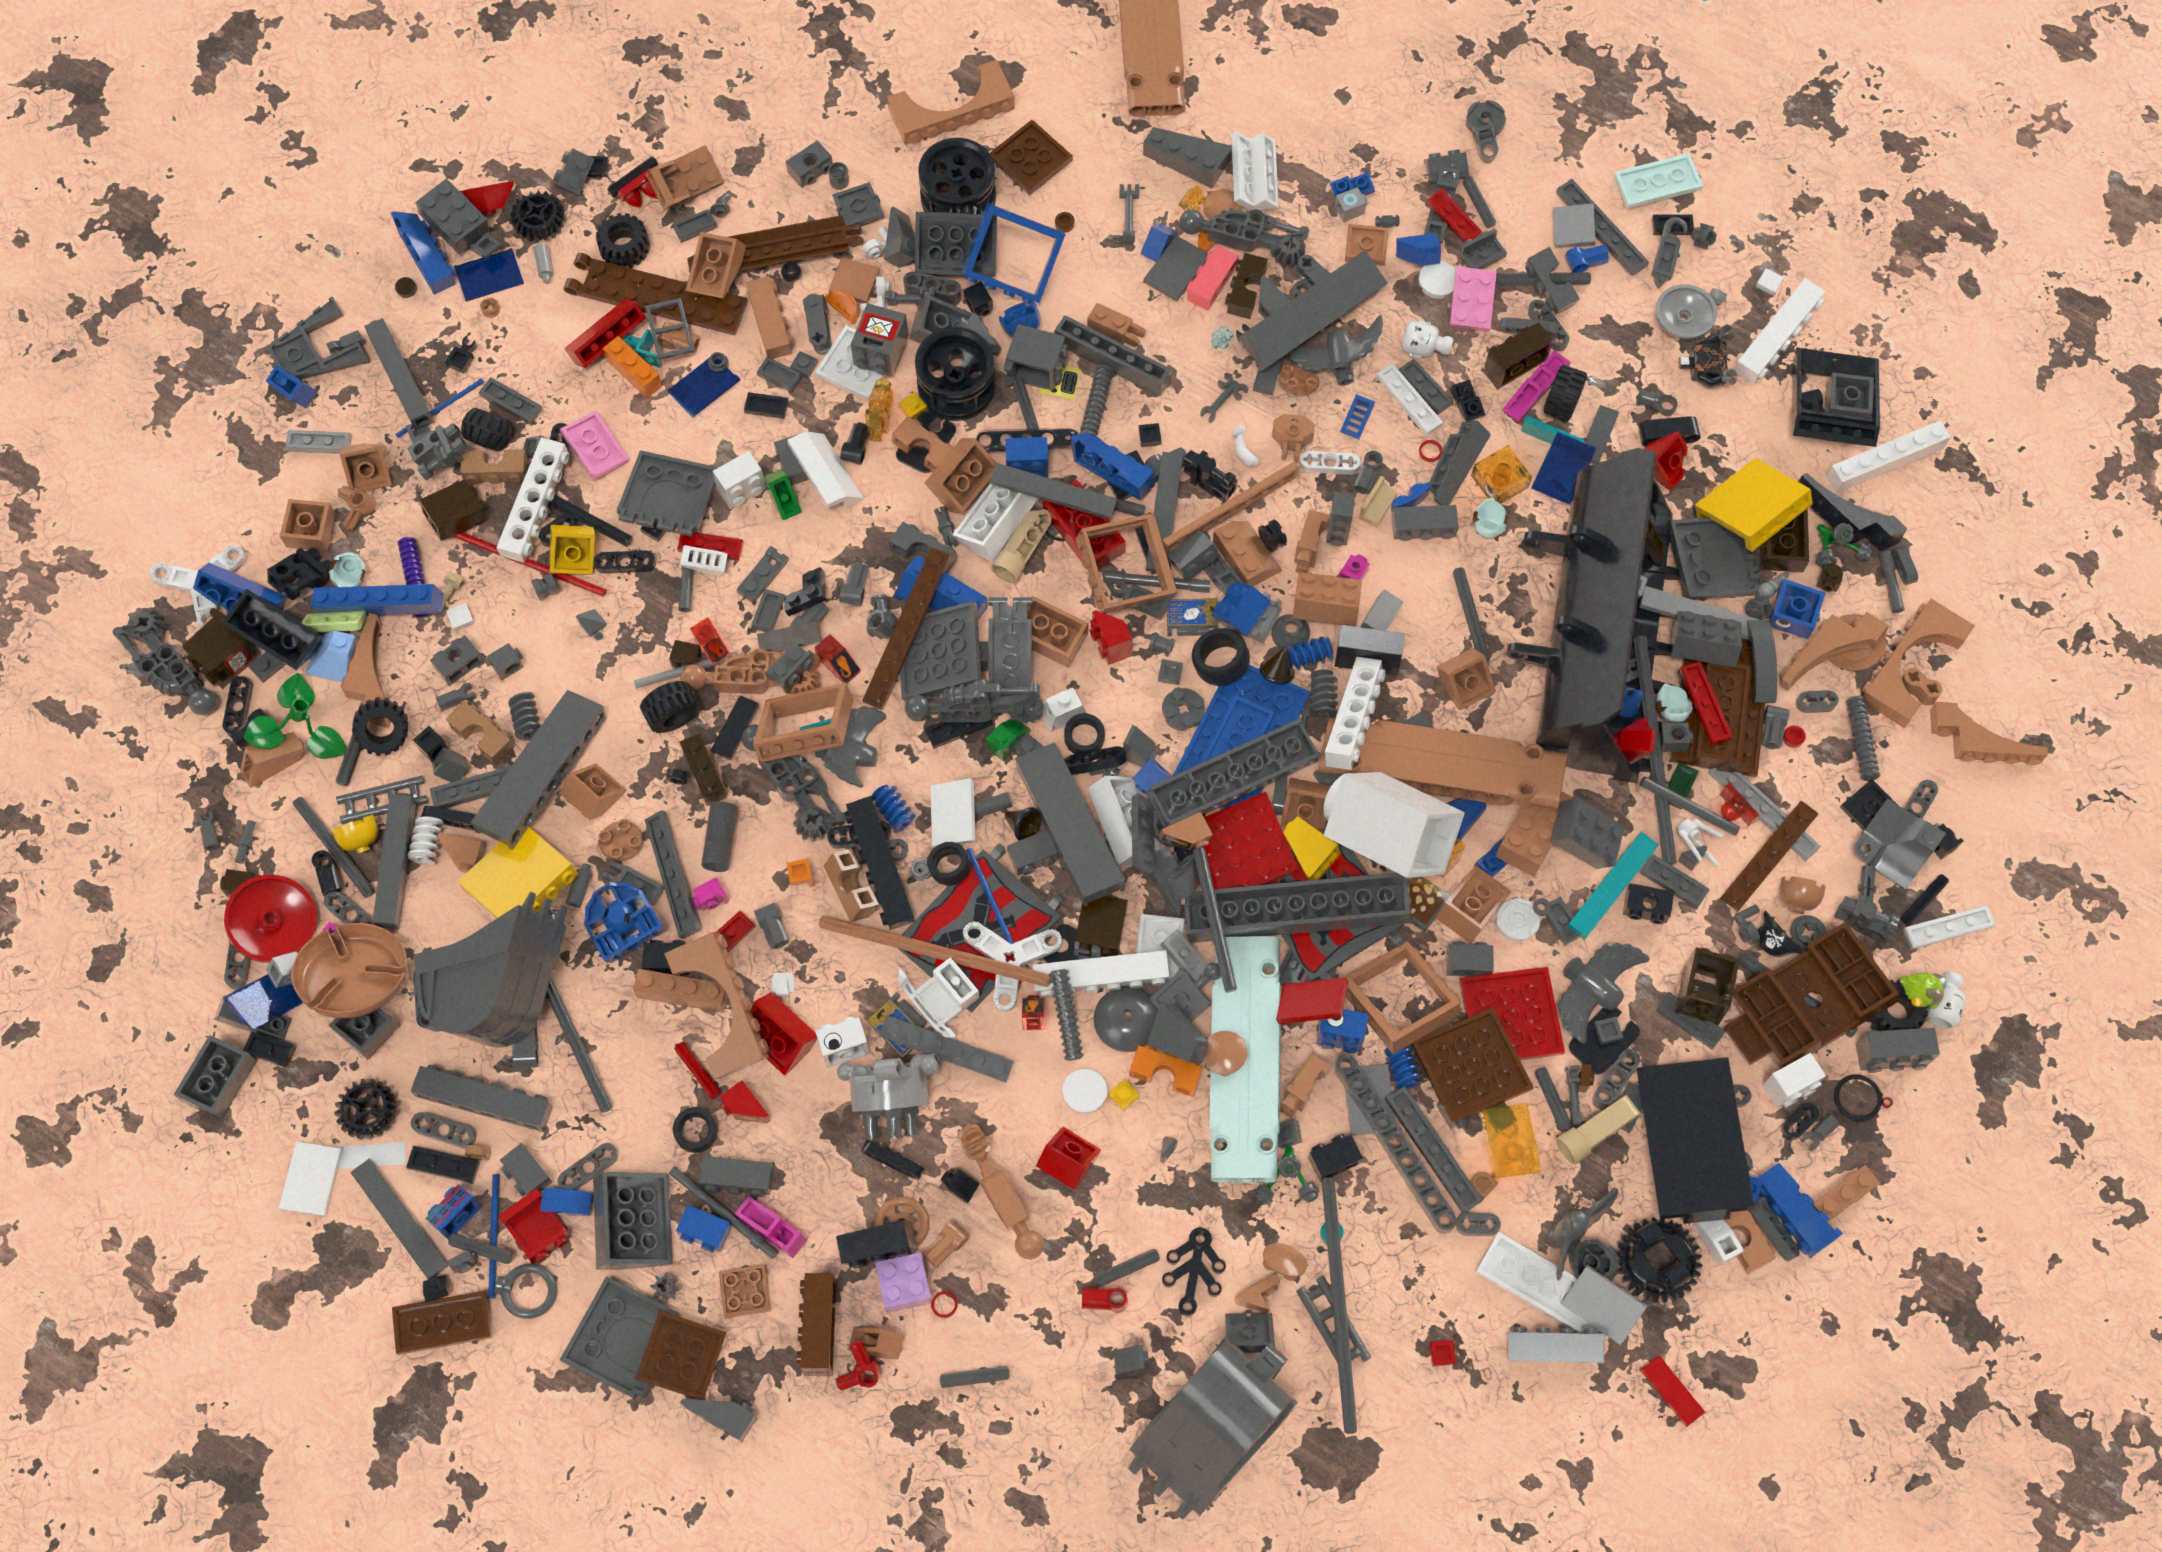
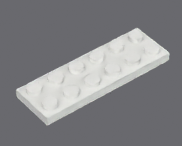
M1497 1233L1475 1273L1564 1326L1574 1328L1576 1333H1584V1329H1596L1561 1305L1577 1281L1575 1276L1564 1270L1561 1279L1558 1281L1556 1278L1558 1266L1504 1234Z

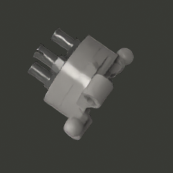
M937 1053L914 1055L911 1062L905 1065L900 1058L876 1060L871 1069L868 1066H852L848 1063H843L838 1067V1078L850 1082L852 1111H860L862 1119H864L865 1140L879 1139L877 1118H880V1116L887 1118L888 1139H895L894 1131L896 1138H903L900 1117H903L904 1136L919 1135L917 1124L918 1107L929 1104L926 1075L938 1074L941 1069V1061Z

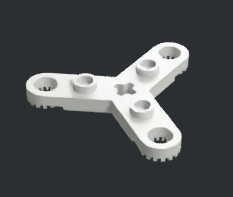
M230 545L208 563L233 572L244 563L246 555L240 546ZM238 552L240 554L236 560H230L229 556L231 553ZM157 563L155 566H152L153 568L150 569L151 572L149 574L155 584L191 592L197 623L202 628L205 625L203 624L204 619L211 616L210 610L212 608L218 609V606L193 589L198 571L165 563ZM166 570L167 574L164 578H156L159 571Z
M970 922L963 929L964 940L990 959L1019 967L1052 954L1062 946L1060 933L1053 929H1048L1014 944L1008 943L979 922ZM971 929H978L981 932L980 936L976 939L970 938L968 933ZM1053 936L1057 939L1055 945L1048 946L1045 943V939ZM1007 954L1008 956H1010L1011 954H1014L1015 961L1013 962L1010 960L1009 962H1006L1005 955ZM996 974L993 1001L998 1011L1009 1012L1015 1007L1019 980ZM1001 996H1009L1011 998L1010 1004L1007 1006L999 1004L998 1000Z

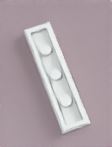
M1394 364L1377 373L1376 378L1425 436L1443 426V421Z
M1988 905L1905 927L1903 932L1910 949L1914 950L1994 928L1996 924Z

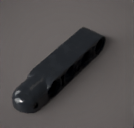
M1071 428L991 429L980 431L977 434L976 440L980 443L979 438L982 435H988L991 438V443L988 445L980 443L985 450H1006L1005 444H1002L1000 441V437L1003 434H1008L1012 438H1021L1026 433L1032 437H1042L1043 434L1050 433L1053 435V441L1048 443L1047 447L1052 448L1053 446L1071 445L1070 439L1067 440L1065 437L1068 435L1072 437V435H1077L1078 432Z

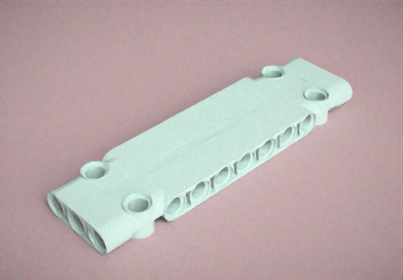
M1273 936L1225 937L1237 990L1226 993L1222 977L1213 983L1211 1035L1220 1031L1236 1033L1245 1042L1248 1056L1244 1065L1229 1076L1224 1077L1212 1071L1210 1072L1211 1181L1218 1183L1276 1182L1278 1134L1280 1132L1281 1024H1278L1276 1021L1281 997V983H1279L1280 939ZM1215 950V963L1218 964V959ZM1267 968L1275 969L1271 975L1264 974V971ZM1221 1142L1227 1144L1225 1150H1216L1217 1144ZM1266 1142L1273 1144L1272 1149L1269 1151L1261 1149L1262 1145Z

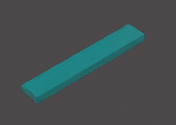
M1641 831L1567 927L1585 940L1659 844Z

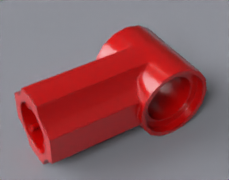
M1083 1288L1082 1309L1107 1310L1121 1313L1128 1306L1127 1294L1121 1288ZM1115 1295H1120L1124 1300L1122 1304L1116 1306L1111 1303V1299Z

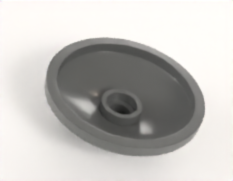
M1121 987L1119 990L1106 993L1099 1000L1094 1011V1027L1101 1041L1111 1049L1120 1052H1135L1138 1045L1142 1047L1147 1045L1158 1011L1157 1007L1149 999L1151 996L1141 989ZM1125 1012H1130L1132 1016L1126 1018L1123 1014Z

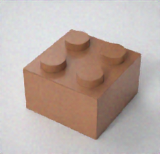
M288 499L280 538L286 548L309 550L313 547L317 551L328 552L336 513L331 504L327 502Z

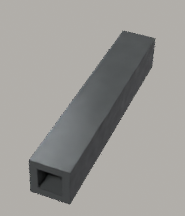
M384 319L374 320L365 325L368 337L414 429L418 430L434 423L430 411Z
M407 793L390 795L372 920L374 925L388 929L400 928L409 860L407 855L410 851L409 846L411 844L416 808L415 800Z

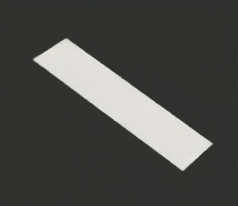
M406 1142L336 1147L342 1149L338 1169L357 1168L367 1159H370L375 1166L406 1164Z

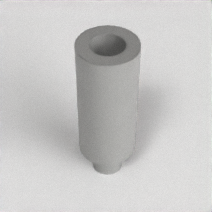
M537 244L533 249L538 276L543 280V283L548 284L553 276L549 249L546 244Z

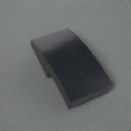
M1470 380L1450 386L1451 394L1465 421L1486 416L1479 396L1476 397Z

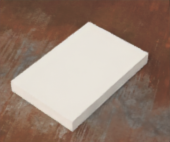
M969 778L931 785L932 847L935 848L944 842H955L960 845L975 842L974 781Z
M1141 914L1136 953L1164 951L1160 944L1177 929L1183 935L1185 919ZM1167 954L1169 978L1171 979L1179 972V967Z
M296 1142L279 1209L326 1217L342 1149Z

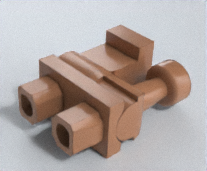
M1309 509L1301 540H1298L1294 563H1297L1295 572L1307 573L1310 567H1315L1319 548V536L1327 528L1329 514Z
M1312 1053L1294 1079L1293 1086L1289 1084L1286 1088L1280 1111L1291 1119L1297 1110L1303 1112L1310 1098L1313 1084L1316 1080L1326 1078L1331 1070V1065Z

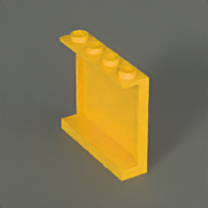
M1754 458L1707 496L1699 500L1695 504L1697 518H1704L1706 516L1744 538L1746 549L1753 552L1812 505L1810 488Z
M528 827L513 850L509 849L508 845L499 842L457 882L465 893L476 899L494 917L498 918L515 906H522L530 891L536 893L533 911L538 913L546 898L550 900L556 898L558 893L568 884L572 883L579 874L566 858Z

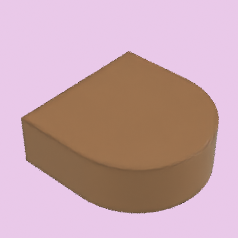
M467 1145L464 1155L470 1159L488 1161L490 1160L491 1152L488 1148L482 1146Z
M1486 1172L1476 1173L1470 1181L1482 1200L1498 1185V1182Z

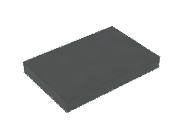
M1176 236L1144 277L1143 282L1177 302L1186 291L1189 282L1196 278L1199 267L1205 265L1208 253Z

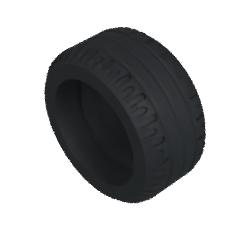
M1216 628L1209 630V632L1207 631L1198 638L1192 649V662L1197 674L1203 681L1214 686H1225L1232 684L1236 680L1238 681L1246 673L1250 664V653L1245 640L1239 633L1228 628ZM1231 647L1237 650L1233 660L1224 666L1211 667L1205 664L1208 655L1218 648Z

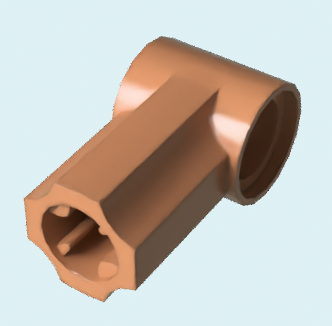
M664 322L662 328L676 324L672 322ZM680 329L658 334L657 336L658 343L663 348L672 349L675 347L684 349L689 347L684 330ZM690 333L694 352H696L699 347L700 336Z
M952 1220L940 1231L939 1237L922 1254L937 1268L953 1251H958L968 1241L969 1236Z

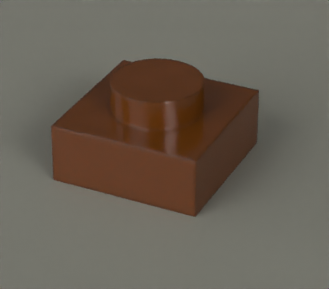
M1581 1065L1578 1072V1077L1580 1078L1578 1092L1586 1093L1589 1087L1593 1086L1595 1074L1591 1072L1592 1065Z

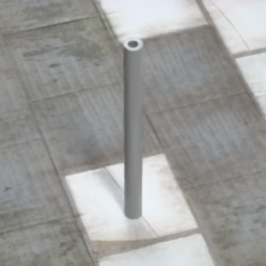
M734 651L724 656L723 658H729L731 657V654L738 655L737 651ZM723 658L714 663L707 659L695 664L701 665L706 669L722 664ZM688 665L634 680L635 688L681 676L683 669Z

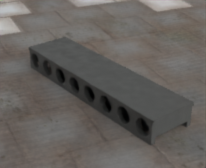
M1364 250L1247 330L1237 340L1243 343L1258 365L1259 372H1261L1387 285L1388 282L1369 254Z
M567 690L472 819L471 824L475 832L478 834L483 833L508 845V848L513 850L607 719L604 706Z
M1299 718L1150 786L1146 795L1163 828L1198 812H1201L1202 815L1318 762L1321 753L1317 752L1302 724V719Z
M1054 742L1015 758L1017 771L1036 809L1040 813L1046 830L1050 833L1084 907L1088 906L1089 902L1121 890V892L1125 891V880L1056 743Z

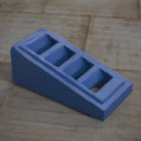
M1356 394L1340 432L1359 440L1373 410L1375 401ZM1360 405L1362 407L1367 408V411L1356 408V406ZM1353 412L1364 415V418L1354 415ZM1352 418L1362 423L1361 425H1358L1356 423L1351 422L1350 419ZM1349 425L1359 430L1356 433L1346 428Z

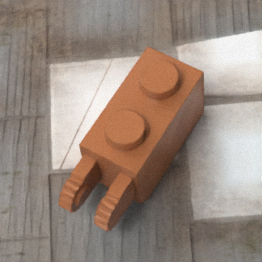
M1099 303L1095 304L1087 318L1088 327L1123 345L1128 343L1137 347L1140 344V340L1130 333L1140 337L1146 334V330L1133 323L1132 318Z

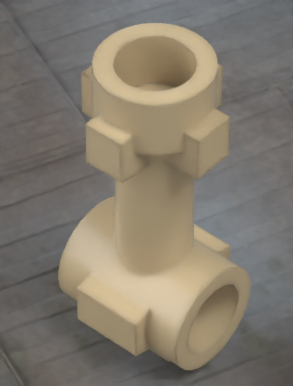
M455 572L454 574L447 573L443 582L446 584V587L442 591L444 594L442 610L449 605L447 599L453 590L460 591L464 587L465 580Z

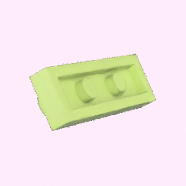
M365 611L307 614L301 623L317 633L332 631L354 632L361 629L367 620V615Z

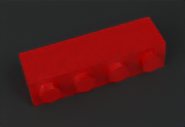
M625 298L564 349L575 365L586 368L604 353L603 348L617 336L623 338L645 320L646 317L635 301Z

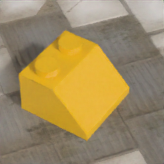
M551 525L550 573L593 574L595 543L593 527Z

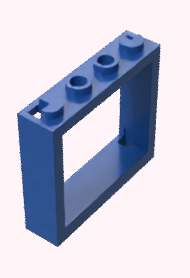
M987 203L962 273L966 275L965 279L977 283V280L984 282V286L989 289L996 290V287L1003 289V294L1014 297L1016 294L1022 297V301L1029 304L1034 301L1040 303L1066 234ZM993 215L1055 238L1035 294L972 271Z

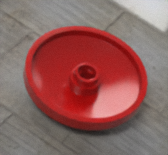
M271 874L257 876L242 883L230 896L224 913L225 932L233 947L248 959L269 964L274 957L296 951L299 953L301 948L312 939L317 923L315 904L306 889L288 877Z

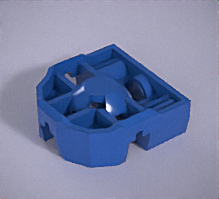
M627 882L604 885L594 891L585 907L584 926L603 960L607 963L617 961L642 946L643 942H648L666 931L653 906L648 901L646 894ZM611 889L616 900L607 904L601 894L605 890ZM643 900L646 906L636 912L633 909V905ZM626 914H631L629 923L625 922ZM604 924L607 930L596 936L593 930ZM636 930H638L639 933L634 934V935L628 937L625 941H623L622 937L631 935V934H633Z

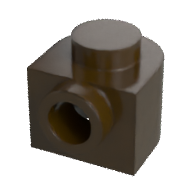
M1833 563L1826 564L1818 576L1816 587H1820L1828 592H1837L1843 577L1841 567Z

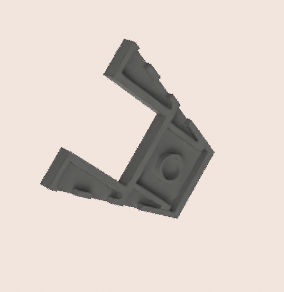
M333 296L328 299L329 302L322 307L318 306L313 310V314L306 320L302 319L296 324L297 327L289 333L285 332L267 347L275 364L299 379L369 362L359 342L321 360L306 333L343 316Z

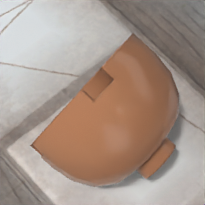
M1785 876L1780 881L1779 895L1782 902L1791 908V912L1804 914L1805 911H1811L1820 905L1826 886L1821 884L1820 888L1816 886L1817 881L1791 876L1789 881L1786 880Z

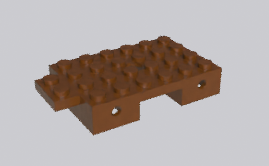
M1844 922L1809 943L1807 951L1772 972L1768 968L1735 988L1732 1003L1742 1016L1724 1026V1030L1749 1065L1754 1064L1769 1054L1779 1069H1782L1809 1053L1817 1052L1898 1003L1899 993L1848 924ZM1809 993L1820 994L1823 999L1822 1005L1818 1008L1808 1007L1804 1000L1806 995Z

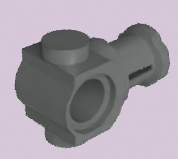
M877 594L871 598L873 611L867 618L866 629L871 637L876 636L879 639H887L891 637L898 621L896 616L888 609L889 597L884 594Z

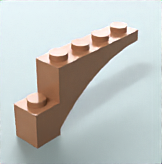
M1868 612L1862 618L1859 616L1852 626L1832 614L1828 620L1824 619L1820 623L1818 633L1815 636L1811 635L1804 651H1799L1795 655L1793 665L1790 668L1786 667L1780 676L1782 678L1781 687L1788 691L1809 670L1834 656L1863 648L1875 650L1887 634L1889 625Z
M369 613L367 620L362 626L361 637L355 643L354 656L348 662V673L341 682V689L346 698L362 701L360 705H365L369 699L374 701L376 697H380V700L386 698L379 681L376 664L378 636L382 623L378 615ZM374 717L368 723L389 728L391 721L385 717Z
M1935 702L1930 709L1931 734H1939L1942 737L1953 735L1954 759H1962L1965 762L1984 760L1986 763L2005 761L2007 764L2025 762L2028 765H2038L2048 756L2047 747L2019 743L1989 731L1966 715L1958 707V703Z

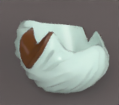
M1489 498L1477 507L1473 513L1472 521L1475 523V530L1479 535L1492 539L1505 531L1508 515L1501 504L1496 502L1494 498Z
M353 552L336 555L329 567L330 579L337 587H356L364 580L366 574L365 563Z
M1665 683L1658 692L1656 710L1666 721L1674 723L1684 722L1693 709L1692 700L1688 699L1687 692L1682 688Z

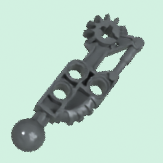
M1230 208L1229 211H1221L1220 215H1214L1213 222L1205 220L1201 212L1196 209H1188L1179 218L1180 228L1187 234L1195 235L1200 231L1209 233L1208 241L1246 252L1254 251L1256 247L1270 249L1272 257L1276 258V263L1282 262L1283 267L1289 264L1292 268L1294 263L1298 264L1299 258L1305 255L1304 249L1306 245L1304 240L1309 235V228L1307 226L1300 228L1276 222L1274 217L1264 214L1259 209L1246 210L1244 212L1242 209L1234 210ZM1278 228L1291 234L1279 236L1268 231ZM1292 240L1290 249L1288 250L1289 242Z
M143 608L141 613L135 611L136 616L129 617L127 625L113 629V635L129 651L133 663L154 689H158L160 693L171 697L176 694L189 696L188 704L194 714L206 716L215 710L217 704L215 695L207 689L200 688L203 686L171 644H162L160 638L164 635L162 629L166 628L164 617L157 613L156 610L151 608L148 611ZM129 638L145 643L151 652L148 654L137 653Z
M979 679L968 685L960 684L958 687L955 685L945 689L943 693H939V702H930L923 695H914L906 701L905 713L912 721L917 722L927 719L930 714H938L940 722H987L996 713H1008L1011 720H1017V723L1024 722L1027 725L1028 722L1035 723L1036 720L1041 719L1044 704L1039 695L1040 686L1037 683H1031L1029 686L1002 688L998 683H989L986 680ZM1001 694H1014V696H1001Z
M756 724L748 726L742 733V743L750 751H755L753 743L758 729ZM798 754L760 762L758 757L760 767L780 797L787 802L793 801L798 807L794 814L797 820L793 821V826L797 828L795 830L797 835L802 834L804 841L808 837H810L811 842L815 841V837L822 840V833L828 834L831 827L845 824L846 818L844 813L839 810L826 793L824 782L816 769L810 763H806L805 757H800ZM776 769H780L783 771L779 775L773 773V771ZM809 775L812 776L813 779L810 781L803 780V777ZM788 786H792L795 788L793 791L790 792L784 790V788ZM807 793L821 796L831 813L815 806Z

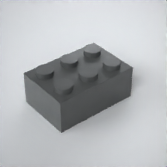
M447 178L415 202L418 214L458 254L489 231L487 219Z
M1677 611L1672 628L1671 656L1736 667L1742 648V622L1734 619L1717 618L1712 615L1695 614L1690 611Z
M1571 799L1560 802L1550 841L1595 869L1613 867L1616 864L1625 826L1582 799Z
M1935 1028L1867 1032L1856 1044L1860 1071L1868 1070V1073H1877L1882 1071V1069H1890V1071L1896 1072L1908 1067H1913V1070L1926 1069L1940 1054Z
M209 1035L175 1091L174 1096L181 1102L221 1120L256 1060L249 1053Z

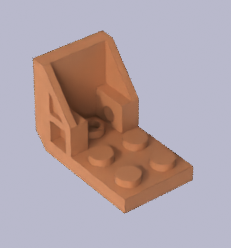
M706 145L675 160L657 165L645 173L663 210L671 208L724 182Z

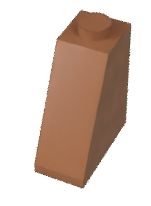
M293 731L284 734V741L276 748L261 749L253 745L245 747L240 772L249 787L258 785L300 761L304 750L303 741L297 738Z

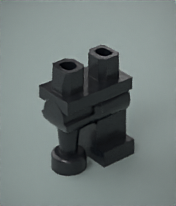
M1190 450L1184 457L1186 465L1183 472L1191 476V484L1194 486L1198 484L1201 489L1223 503L1230 499L1237 489L1238 480L1236 475L1231 472L1225 474L1218 469L1215 459L1208 457V453L1204 450L1200 454Z
M313 547L307 551L299 548L296 550V553L289 555L267 569V583L279 593L284 592L290 600H295L300 596L301 590L307 587L310 589L318 588L321 585L327 584L331 562L325 560L319 563L320 554Z

